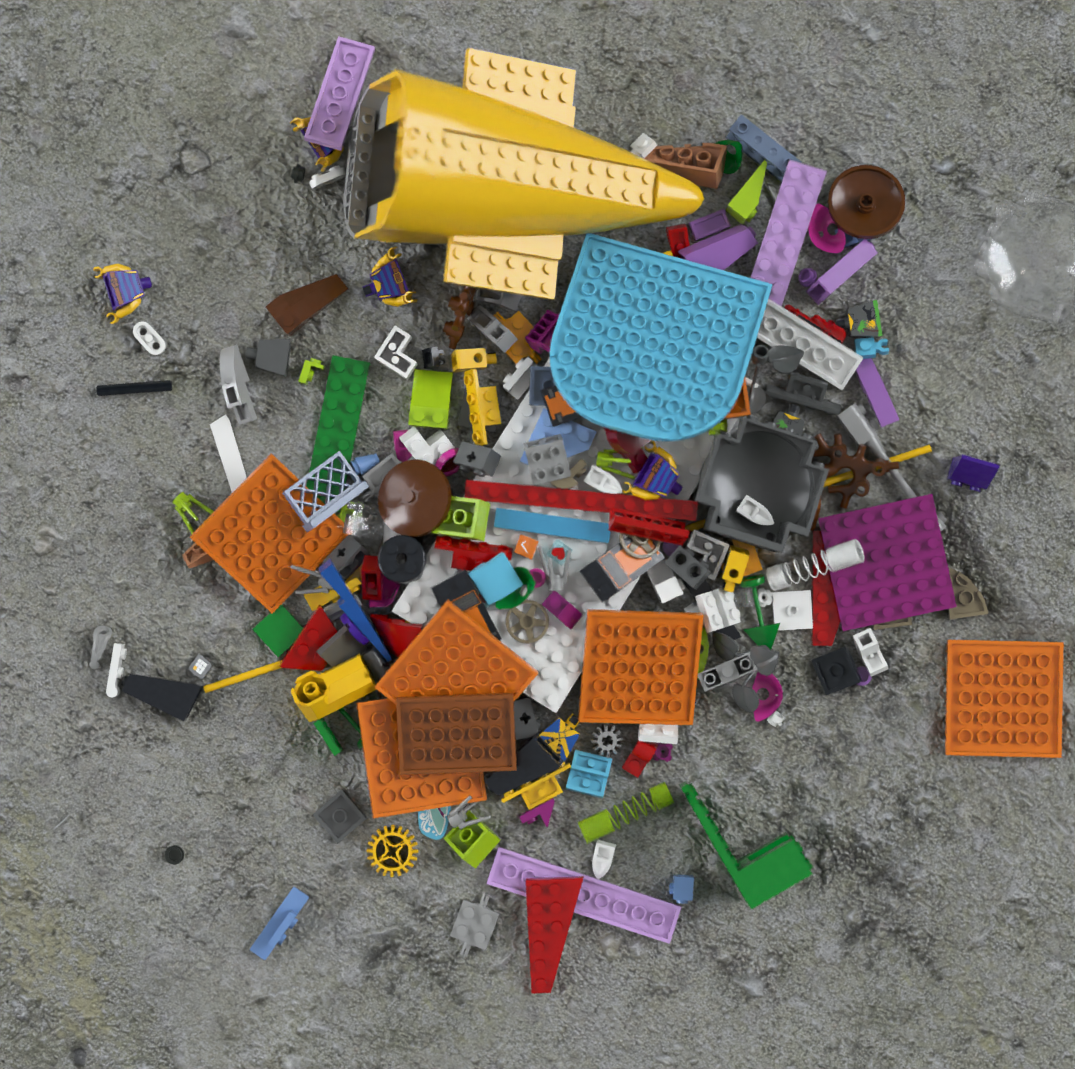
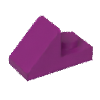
M553 591L541 604L570 630L583 616L581 612L556 591Z
M554 798L519 815L521 822L531 824L540 815L548 828L555 802Z

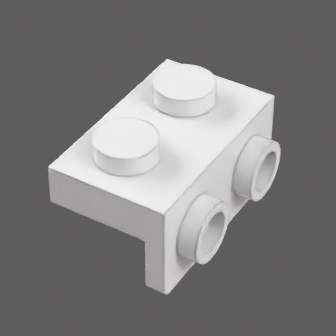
M529 357L525 360L522 358L516 364L517 370L513 375L509 373L503 380L505 383L503 388L516 399H519L529 388L530 366H536Z
M639 724L638 740L677 744L678 725Z

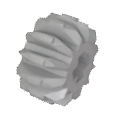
M604 724L605 731H602L598 726L597 730L600 734L592 733L597 739L591 740V743H598L593 749L596 751L601 748L599 755L602 756L604 750H606L607 757H610V750L617 754L618 752L614 747L616 746L621 749L622 745L618 744L617 741H623L624 739L623 737L616 738L621 731L617 730L613 733L614 725L611 726L609 731L608 725ZM608 735L611 736L612 743L604 745L602 738H606Z

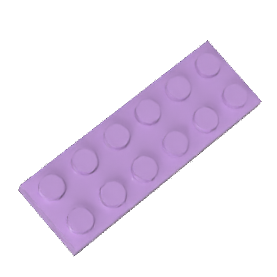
M338 36L304 136L305 141L342 151L375 52V46Z

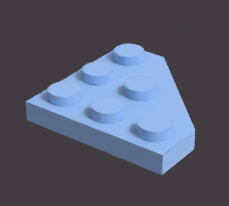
M543 408L529 442L561 434L566 456L569 458L589 450L596 431L574 421L552 427L547 409ZM524 451L520 462L528 465L526 453Z

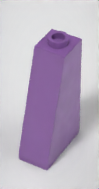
M740 224L683 248L678 253L684 260L725 270L758 244L755 239L756 233L750 226L747 228Z
M864 239L806 290L817 305L822 303L878 253L874 245Z

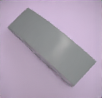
M481 305L466 318L504 353L518 340L508 328Z

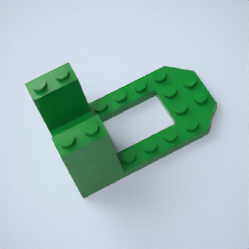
M685 781L679 784L751 910L813 875L810 870L813 866L809 859L804 857L798 840L795 841L792 835L788 836L786 832L736 860L728 849L729 846L725 839L718 832L719 829L714 820H712L710 815L706 816L709 814V811L701 799L697 800L695 797L698 793L692 783L688 785Z

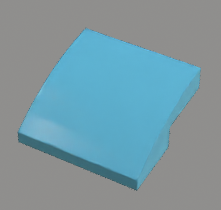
M502 552L487 563H481L468 573L487 605L495 603L523 585L507 557Z
M575 750L565 789L603 798L612 758Z

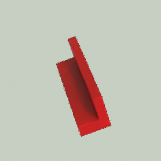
M612 507L610 509L609 531L677 545H683L689 537V530H685V522Z

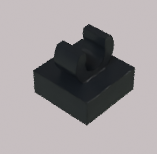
M438 347L423 349L424 369H431L444 364L445 360H439V354L444 353V351L438 350Z

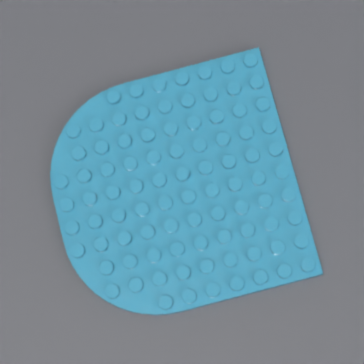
M588 233L585 236L551 340L550 367L555 385L572 409L587 420L606 428L654 441H679L703 434L721 422L738 399L773 284Z

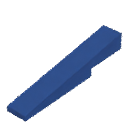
M329 559L318 569L322 577L341 597L337 601L339 607L384 658L390 661L392 659L390 652L334 563Z

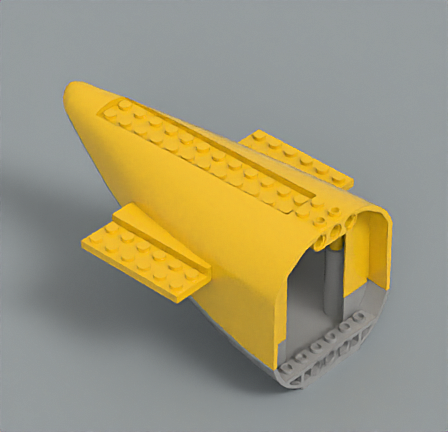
M468 48L465 55L462 88L400 70L392 71L367 87L360 100L352 130L350 131L343 207L347 230L355 239L389 243L447 244L444 282L553 300L555 299L558 261L562 259L564 236L604 232L685 217L697 211L703 203L704 196L701 189L693 182L621 147L574 128L575 107L573 106L576 70Z

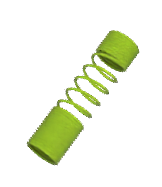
M663 781L649 788L654 807L646 795L641 792L645 812L634 796L631 797L636 816L623 800L622 803L627 821L618 807L613 805L618 825L607 809L578 821L587 844L613 831L615 832L611 820L618 829L621 828L616 809L627 825L630 824L625 805L638 821L639 817L634 800L645 816H648L643 796L654 812H657L656 805L659 810H662L674 804L666 783Z

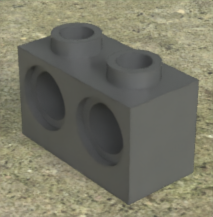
M679 545L665 561V564L692 588L697 590L711 574L708 570L709 565L702 559L698 561L694 558L695 553L689 547L683 548ZM681 555H685L686 562L679 565L678 558ZM695 568H700L701 570L698 577L692 576V571Z

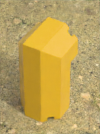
M360 653L321 674L309 671L296 679V686L292 688L291 694L308 722L319 720L377 690L374 688L376 685L374 678L367 669V665Z

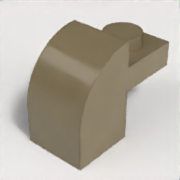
M580 459L570 469V477L550 481L549 483L559 489L574 488L578 485L574 477L577 476L579 478L586 471L584 467L587 464L583 459Z

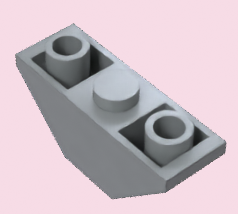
M750 652L698 673L704 692L722 687L757 671V667L753 664L754 662L750 657Z

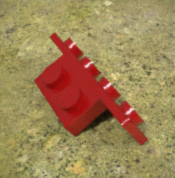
M446 535L437 536L434 547L436 549L453 551L451 568L466 571L473 570L483 562L487 563L500 552L504 553L508 560H511L513 548L506 545L498 546L487 542L455 539Z

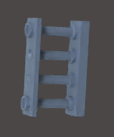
M742 114L729 129L730 133L726 136L727 140L740 142L743 153L757 164L761 165L765 160L767 162L766 171L781 183L789 159L802 163Z

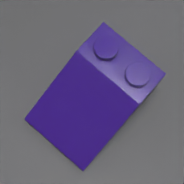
M962 454L952 458L946 480L951 481V485L958 487L967 485L970 486L969 490L981 492V490L988 488L1000 465Z

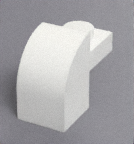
M871 628L853 635L859 656L871 677L889 669Z

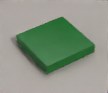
M282 604L273 614H268L253 628V631L277 657H280L294 644L303 630L301 624Z
M324 718L313 723L334 756L343 751L341 744Z

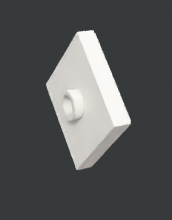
M811 590L772 592L774 624L780 623L778 630L813 628Z

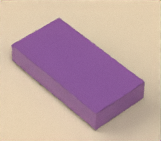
M724 209L688 223L695 241L731 227Z

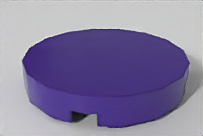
M345 613L340 616L343 624L346 625L348 623L349 632L359 643L367 645L370 642Z

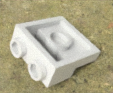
M719 588L695 596L700 613L704 615L703 622L707 633L741 622L740 611L736 608L733 600V592Z

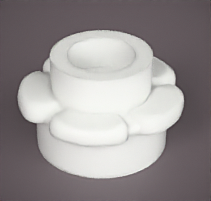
M765 588L757 590L760 607L770 605L773 601L772 592L768 589L765 590Z
M775 711L768 717L767 721L775 727L777 725L782 726L784 717L778 711Z

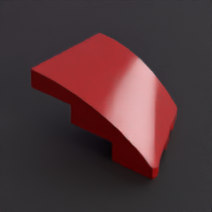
M370 615V619L386 648L397 657L404 652L423 629V624L406 623L402 619H388V615Z

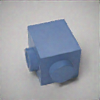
M674 874L673 883L669 884V894H672V898L676 900V903L687 904L688 900L693 901V875Z

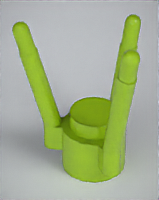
M603 449V452L598 451L597 466L601 467L602 470L635 479L633 475L609 467L613 465V462L631 463L630 459L613 458V453H617L614 449Z
M182 492L172 503L176 506L175 509L193 534L195 531L184 514L187 511L195 521L199 520L190 509L193 505L191 502L210 514L214 511L194 499L191 494L186 495Z

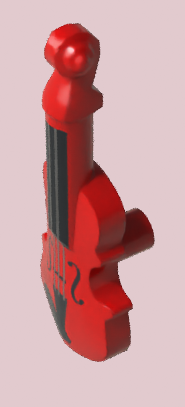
M790 304L785 305L784 308L841 344L845 340L846 331L842 327L837 326L833 320L826 322L819 315H814L810 318L800 312V309H795Z

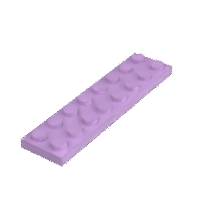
M790 159L750 277L773 284L769 299L782 306L826 175L825 170Z

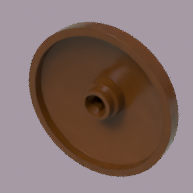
M859 165L847 169L835 179L829 191V214L836 226L852 237L874 239L884 236L898 225L904 213L905 194L900 182L890 172L877 166Z
M417 459L407 460L393 467L384 477L378 493L379 512L385 524L394 532L411 537H421L436 530L445 520L451 505V488L445 474L434 464Z

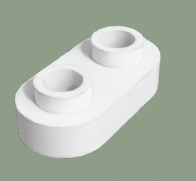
M338 165L330 168L326 174L318 173L311 177L312 180L309 181L312 190L346 177V170Z
M138 322L134 326V337L150 354L157 356L165 351L166 343L150 324ZM142 329L147 330V333L145 335H141L140 332ZM155 343L160 344V347L158 349L153 348V345Z

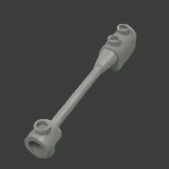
M854 403L836 416V419L857 447H859V444H865L877 458L879 457L891 462L878 438V433L876 432L878 426L873 419L868 421L864 416L867 411L862 404L857 406ZM897 469L890 470V474L907 497H917ZM939 512L937 518L940 531H942L946 527L944 523L947 519Z

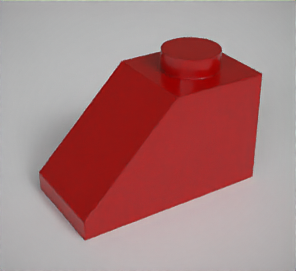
M364 555L361 568L362 599L382 601L384 575L378 566V556Z

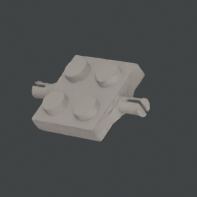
M392 452L362 475L370 489L361 496L365 502L373 496L378 497L384 477L393 467L401 463Z
M483 892L479 903L463 900L450 934L451 937L459 939L464 943L460 954H464L466 957L471 946L484 950L487 949L500 913L486 906L491 896Z

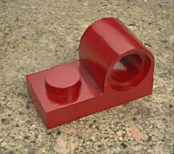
M685 223L666 227L672 255L677 258H681L678 253L679 250L690 246Z
M638 740L624 762L622 769L638 778L646 764L653 757L658 744Z

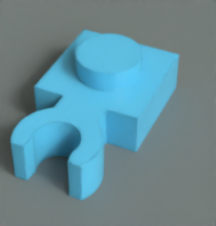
M874 338L855 339V352L861 355L863 359L876 358V353L887 355L889 348H882L881 346L887 345L888 339H880L878 342H874Z

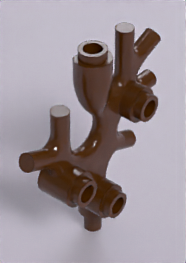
M464 286L460 297L456 295L450 298L448 307L455 311L456 318L454 322L446 321L443 332L446 333L445 335L449 336L450 349H456L457 343L462 338L465 330L464 321L467 315H471L475 305L473 300L478 290L476 287Z
M821 433L814 436L815 440L818 441L819 447L815 449L813 457L828 456L830 458V462L824 465V468L829 469L827 478L834 476L842 468H848L853 473V479L850 483L828 486L829 494L841 493L843 495L840 504L842 508L847 509L852 495L856 494L863 497L868 494L870 483L866 477L870 473H873L875 476H883L885 473L890 472V470L899 469V461L889 462V460L882 458L875 459L874 461L866 460L864 453L867 446L864 444H859L858 450L853 456L847 455V447L842 443L840 433L834 434V445L832 446L825 442ZM839 450L842 454L838 455L835 451ZM881 466L882 470L879 471L876 467ZM862 486L865 490L861 491L858 487Z

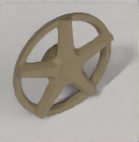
M619 533L620 544L627 555L637 559H646L653 556L661 545V541H658L656 548L652 550L647 542L648 538L624 534L633 539L628 549L624 543L623 533ZM638 546H642L648 554L638 555L633 552Z
M525 600L521 604H532L528 612L524 614L516 607L510 608L506 615V628L511 637L516 641L534 643L546 634L549 627V616L541 604L533 600ZM537 606L543 611L546 621L534 618ZM511 612H513L519 619V622L510 628L509 617ZM545 626L541 635L534 639L533 627ZM525 629L528 640L520 639L513 633Z

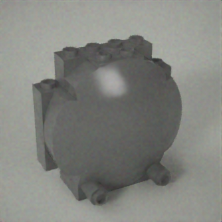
M747 415L746 418H740L735 433L721 432V434H715L710 453L704 461L695 502L709 506L703 530L774 553H783L789 532L804 537L809 536L829 469L824 468L825 464L813 461V464H811L818 442L813 440L812 435L802 433V435L794 434L795 430L787 427L779 429L776 428L777 424L768 421L760 423L757 422L758 418ZM748 495L770 512L774 524L760 525L749 521L735 511L745 496Z

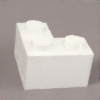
M394 326L374 357L375 360L406 380L409 379L418 365L416 361L403 354V351L412 339L411 335Z
M413 426L399 437L415 459L427 461L434 465L443 453L455 448L441 429L424 440Z
M693 530L686 546L692 551L703 555L702 560L709 565L708 570L711 572L707 578L715 580L730 545ZM697 568L696 573L699 575L701 573L700 568Z
M667 559L660 561L646 571L660 603L682 595V590L685 589L680 578L677 579L673 574L674 571L665 564Z

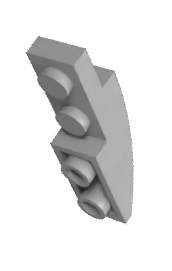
M237 344L223 348L220 352V375L227 407H233L239 425L257 419L245 384V382L250 380Z

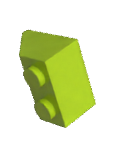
M470 810L467 811L465 822L478 819ZM483 822L466 826L461 830L459 827H453L443 838L465 862L475 869L501 841Z

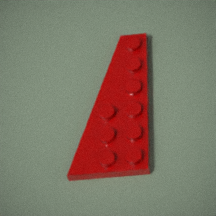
M812 531V553L816 555L819 570L825 573L826 565L821 556V550L825 552L821 531ZM812 560V575L816 576L817 568ZM829 569L826 575L819 572L817 578L812 577V646H832L840 624Z
M584 876L526 879L531 994L551 993Z

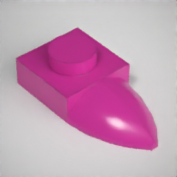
M408 430L393 431L394 450L398 460L401 462L407 461L412 456L399 439Z

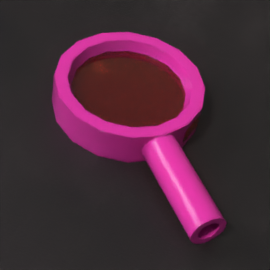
M459 448L446 451L435 463V466L441 469L446 477L459 470V466L453 462Z

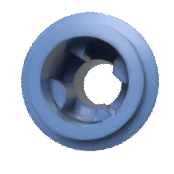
M376 453L356 457L353 461H350L352 469L357 475L365 474L380 462Z

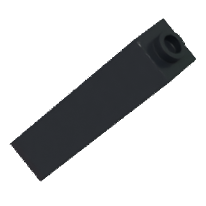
M135 673L129 676L126 675L121 684L123 686L122 692L182 721H187L203 688L200 684Z
M536 733L516 751L517 771H494L487 777L485 783L490 792L499 796L558 769L563 760Z

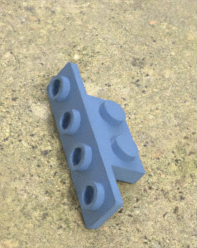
M293 887L250 950L263 960H266L276 944L281 945L287 935L284 933L288 927L290 929L294 927L298 921L295 917L307 902L309 896L298 888Z

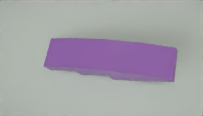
M863 359L855 373L863 392L866 394L871 409L874 410L880 427L898 421L899 417L872 359Z

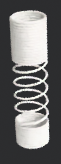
M853 539L827 548L826 554L821 550V556L826 565L825 573L819 570L816 555L812 553V560L817 568L816 576L810 573L808 561L803 556V563L808 572L807 579L801 576L799 564L794 559V567L799 575L798 582L792 580L787 562L768 567L766 570L768 583L774 591L791 586L792 582L798 584L800 578L807 581L809 576L817 578L819 572L826 575L828 569L835 572L863 563L864 553L858 540Z

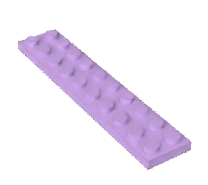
M498 846L487 884L526 897L527 878L584 876L574 913L670 944L681 906Z

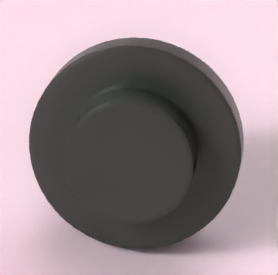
M298 164L297 167H293L291 178L294 179V183L303 182L305 167H301V164Z
M172 845L165 851V859L170 864H179L184 859V850L178 845Z

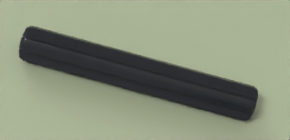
M170 380L98 385L96 393L98 396L161 392L171 391L173 386Z

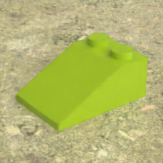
M765 160L735 195L725 210L742 225L746 221L750 223L758 212L756 207L759 203L767 167Z
M415 369L409 426L448 430L452 372Z
M451 496V505L445 520L431 534L484 541L490 503L480 499Z

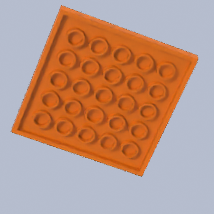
M271 453L196 529L190 538L273 614L310 576V574L291 569V565L315 571L323 560L353 531L336 514H332L314 529L306 532L302 527L304 523L282 494L298 482L299 479ZM292 490L290 495L294 500L300 501L301 491ZM305 492L304 502L312 503L313 494ZM317 497L316 504L324 506L325 504ZM303 505V512L308 518L311 515L312 507Z
M447 600L377 682L374 688L394 704H396V697L513 693L515 701L538 675V671L450 600Z
M587 609L578 721L590 723L693 725L704 615L702 613Z
M947 640L945 755L1062 758L1064 642Z
M388 698L356 703L373 818L459 805L468 796L472 797L468 803L487 800L483 772L400 775L396 704Z

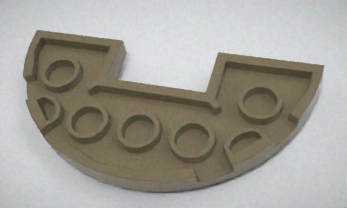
M948 567L957 606L948 609L949 619L988 614L985 600L972 581L961 572ZM908 617L873 625V630L912 625V619Z

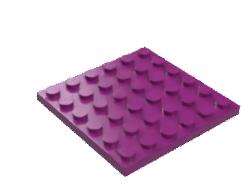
M933 494L818 518L825 553L827 548L853 539L859 541L864 553L863 563L835 572L830 571L842 631L957 607Z

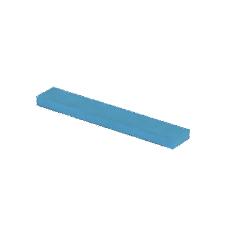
M496 508L494 527L603 543H609L611 531L608 530L609 523Z

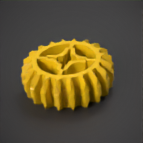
M392 824L391 831H389L386 825L384 826V833L378 829L377 833L379 836L372 834L371 837L375 842L368 841V845L373 846V848H368L366 852L373 855L368 856L367 859L375 860L371 863V867L377 864L379 867L376 869V872H379L381 868L384 869L383 876H386L387 871H390V877H394V871H397V875L401 876V869L405 873L409 871L406 865L413 868L414 864L410 860L417 861V857L412 854L419 852L418 849H413L418 843H411L415 836L407 837L406 835L409 833V830L406 829L402 833V826H399L398 831H395V825ZM394 835L403 840L398 843H392L386 836ZM382 840L385 852L378 857L377 846L379 841ZM407 845L408 857L404 862L400 855V850ZM389 846L398 847L395 852L396 855L392 853V855L388 854L385 856L390 850ZM391 858L399 865L389 866L384 864L383 861Z

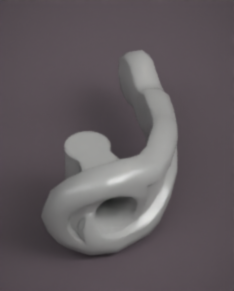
M100 625L94 630L92 656L89 663L92 669H98L100 666L98 661L101 659V655L112 635L110 627Z

